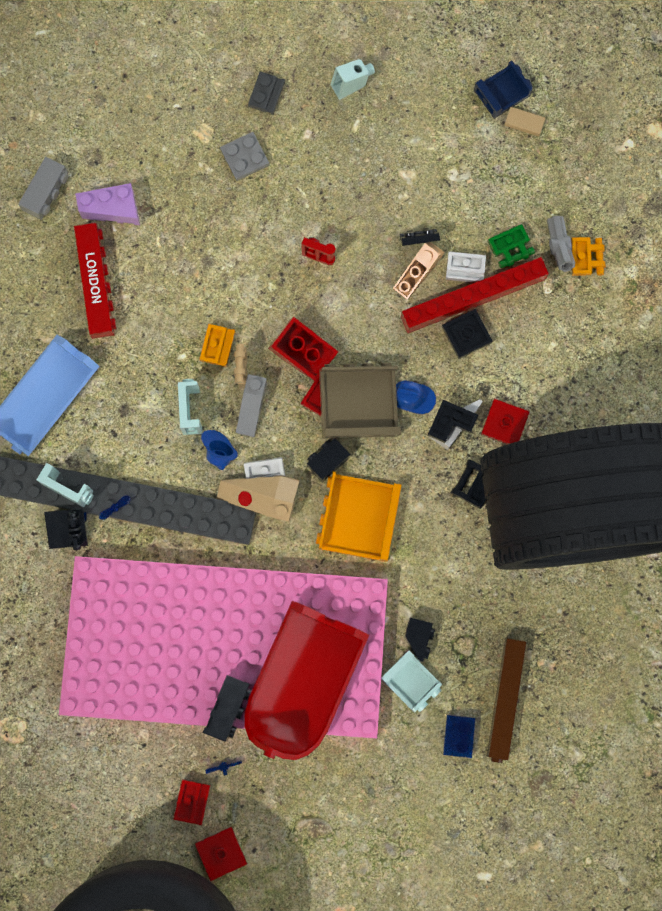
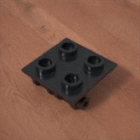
M83 509L44 512L49 549L73 547V550L77 551L81 549V546H88Z

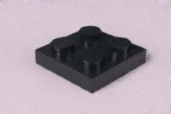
M476 309L441 326L458 359L493 342Z

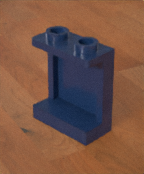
M512 60L506 68L485 81L480 79L474 86V92L494 119L508 111L510 107H514L530 97L533 90L530 80L525 79L519 65H515Z

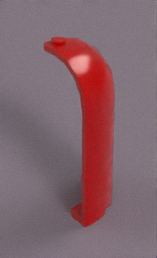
M294 601L291 602L249 696L245 710V730L248 738L256 747L264 750L263 755L275 759L277 756L282 759L298 760L308 756L321 744L330 728L369 638V634L338 620L326 617V615Z

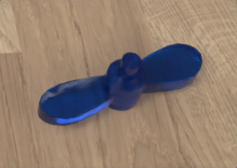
M123 496L116 504H112L110 508L102 511L99 514V519L106 520L113 512H118L119 508L128 505L131 498Z
M242 760L227 764V762L220 763L218 767L206 769L205 772L208 774L220 770L223 771L225 776L228 775L227 770L229 767L242 764Z

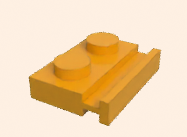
M208 324L199 360L227 367L236 331Z

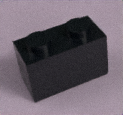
M336 438L332 441L328 439L321 446L323 449L318 454L314 452L307 459L309 461L307 467L322 483L351 457V454Z

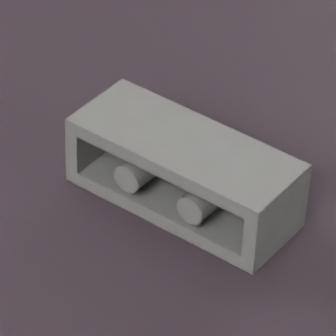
M45 157L18 204L21 210L42 220L49 213L52 201L58 197L59 188L68 179L66 167Z

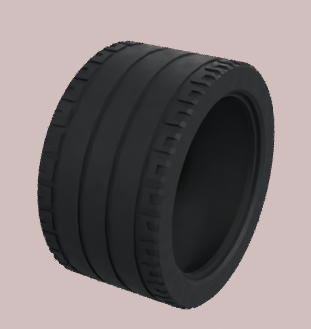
M662 423L621 424L549 434L498 447L487 452L481 458V469L484 475L485 498L488 500L486 501L488 522L491 524L489 528L492 549L495 550L493 552L494 566L498 569L518 570L568 566L662 552Z

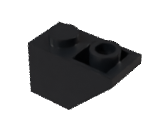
M410 617L404 638L417 660L424 662V658L428 659L430 647H427L429 639L433 640L435 628H432L433 623Z

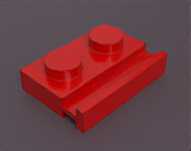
M182 779L173 820L202 826L211 785Z

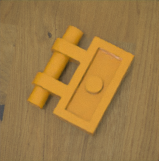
M572 237L571 251L575 260L572 276L591 275L592 268L597 270V276L604 275V268H606L605 261H603L605 245L602 243V238H595V244H591L590 237ZM591 252L596 253L595 261L591 260Z

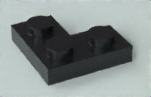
M443 400L427 436L445 443L452 426L471 433L478 414Z

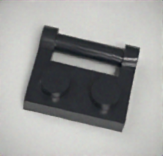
M468 459L462 476L450 493L481 509L486 501L483 485L484 475L482 474L481 465ZM476 470L478 474L468 493L462 492L472 471Z

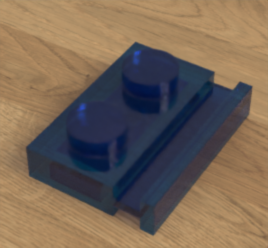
M446 715L443 755L472 758L476 718Z

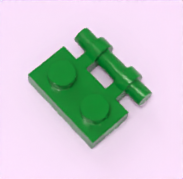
M522 224L488 239L495 257L500 255L504 257L503 260L498 262L500 268L513 266L515 262L521 259L526 260L530 255L535 254L533 247L528 249L525 247V244L529 243L530 239ZM518 248L519 253L511 256L509 251Z

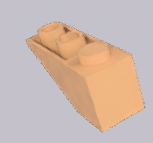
M426 242L393 289L408 300L445 252L432 242Z

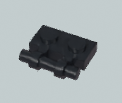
M423 228V231L415 232L410 230L400 234V241L402 246L440 241V236L437 228Z

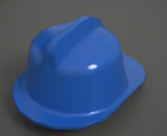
M401 381L396 384L398 408L416 414H426L434 408L436 397L431 388L413 381Z
M207 430L202 433L201 440L207 449L206 458L208 462L217 466L219 470H223L231 460H235L238 457L237 451L225 435L215 430Z

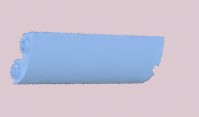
M56 335L0 405V436L12 444L11 448L19 455L23 452L29 456L100 366L89 356L77 350L66 339Z

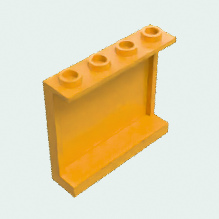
M333 472L332 477L329 476L327 481V488H330L329 495H325L323 502L326 512L321 514L319 525L323 526L322 533H318L316 544H319V550L387 562L402 485L396 483L391 485L338 475L336 472Z

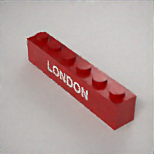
M97 223L74 226L89 335L92 339L114 336V329H117L115 318H112L111 311H114L113 300H109L108 294L112 293L110 282L106 280L109 270L107 264H104L103 259L106 257L105 246H101V240L104 239L102 228L99 229Z

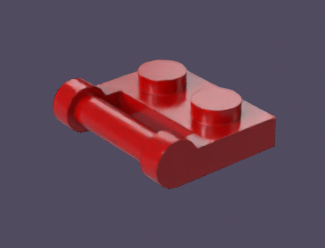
M304 237L301 243L302 256L329 266L335 263L334 254L336 248L333 244L324 245L315 238L309 237L308 239Z

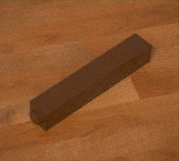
M508 638L504 641L486 755L491 757V762L503 763V760L509 759L526 649L525 641Z

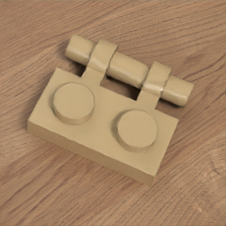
M236 344V351L234 352L236 368H234L235 383H238L239 388H245L247 380V347H244V344Z

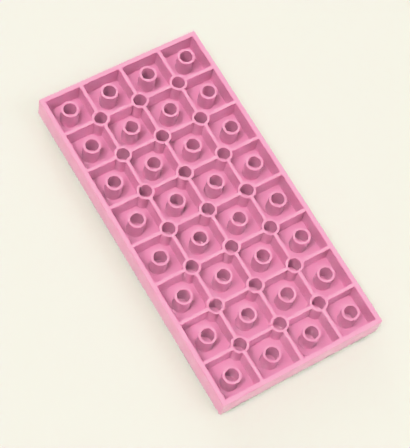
M75 556L59 715L207 726L210 713L214 709L227 675L249 683V688L253 690L291 602L294 601L326 615V617L338 620L369 634V638L326 735L377 738L388 579ZM245 699L241 706L244 708L241 719H236L234 724L235 727L245 729V710L248 703Z

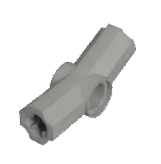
M553 216L547 219L550 251L552 255H555L559 270L567 272L575 267V260L571 251V239L567 235L563 216Z

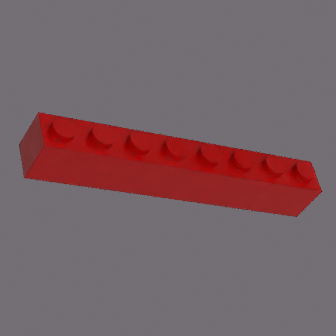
M542 257L403 310L401 312V319L407 334L545 281L549 273Z

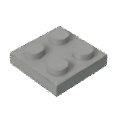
M254 132L220 147L236 181L270 166Z

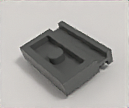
M260 71L248 107L274 115L285 79H279L276 76Z

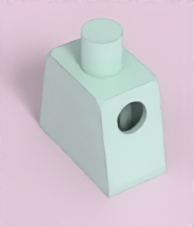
M360 59L335 68L330 85L340 100L363 88L368 77L375 73V69L371 63L364 65Z

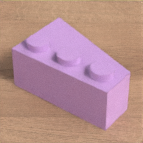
M131 183L75 194L78 211L82 219L107 220L122 224L124 222L140 226L134 190Z

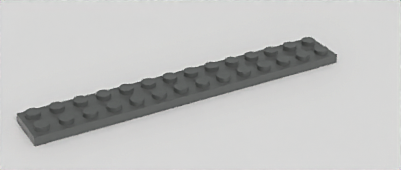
M0 456V496L68 510L83 509L84 513L250 545L256 512L230 504L228 501L54 467L60 472L56 482L76 493H79L84 484L93 490L92 494L94 496L92 501L83 508L37 481L45 465Z

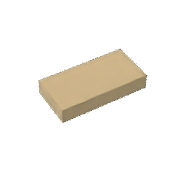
M510 107L504 126L539 137L545 117Z

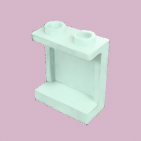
M184 379L182 382H178L180 429L183 435L203 433L200 420L190 419L189 395L200 393L198 382L194 381V379Z
M45 464L37 478L38 482L83 508L86 504H90L94 495L92 494L93 490L88 485L84 484L79 493H76L56 482L60 472L52 465Z
M410 650L381 677V680L413 712L417 710L421 712L428 705L426 701L431 696L435 698L442 691L440 689L442 683L414 657Z

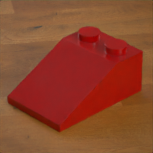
M295 317L288 321L268 348L283 361L315 382L319 379V370L325 364H330L339 352Z

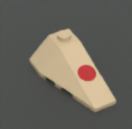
M282 475L248 479H224L220 481L216 499L228 501L230 504L289 522L300 480Z

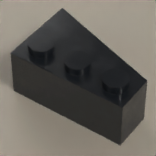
M228 675L226 676L214 709L210 713L208 724L202 733L224 742L228 741L229 738L233 739L237 729L234 726L236 719H241L244 708L241 706L244 699L248 701L252 691L249 688V683Z

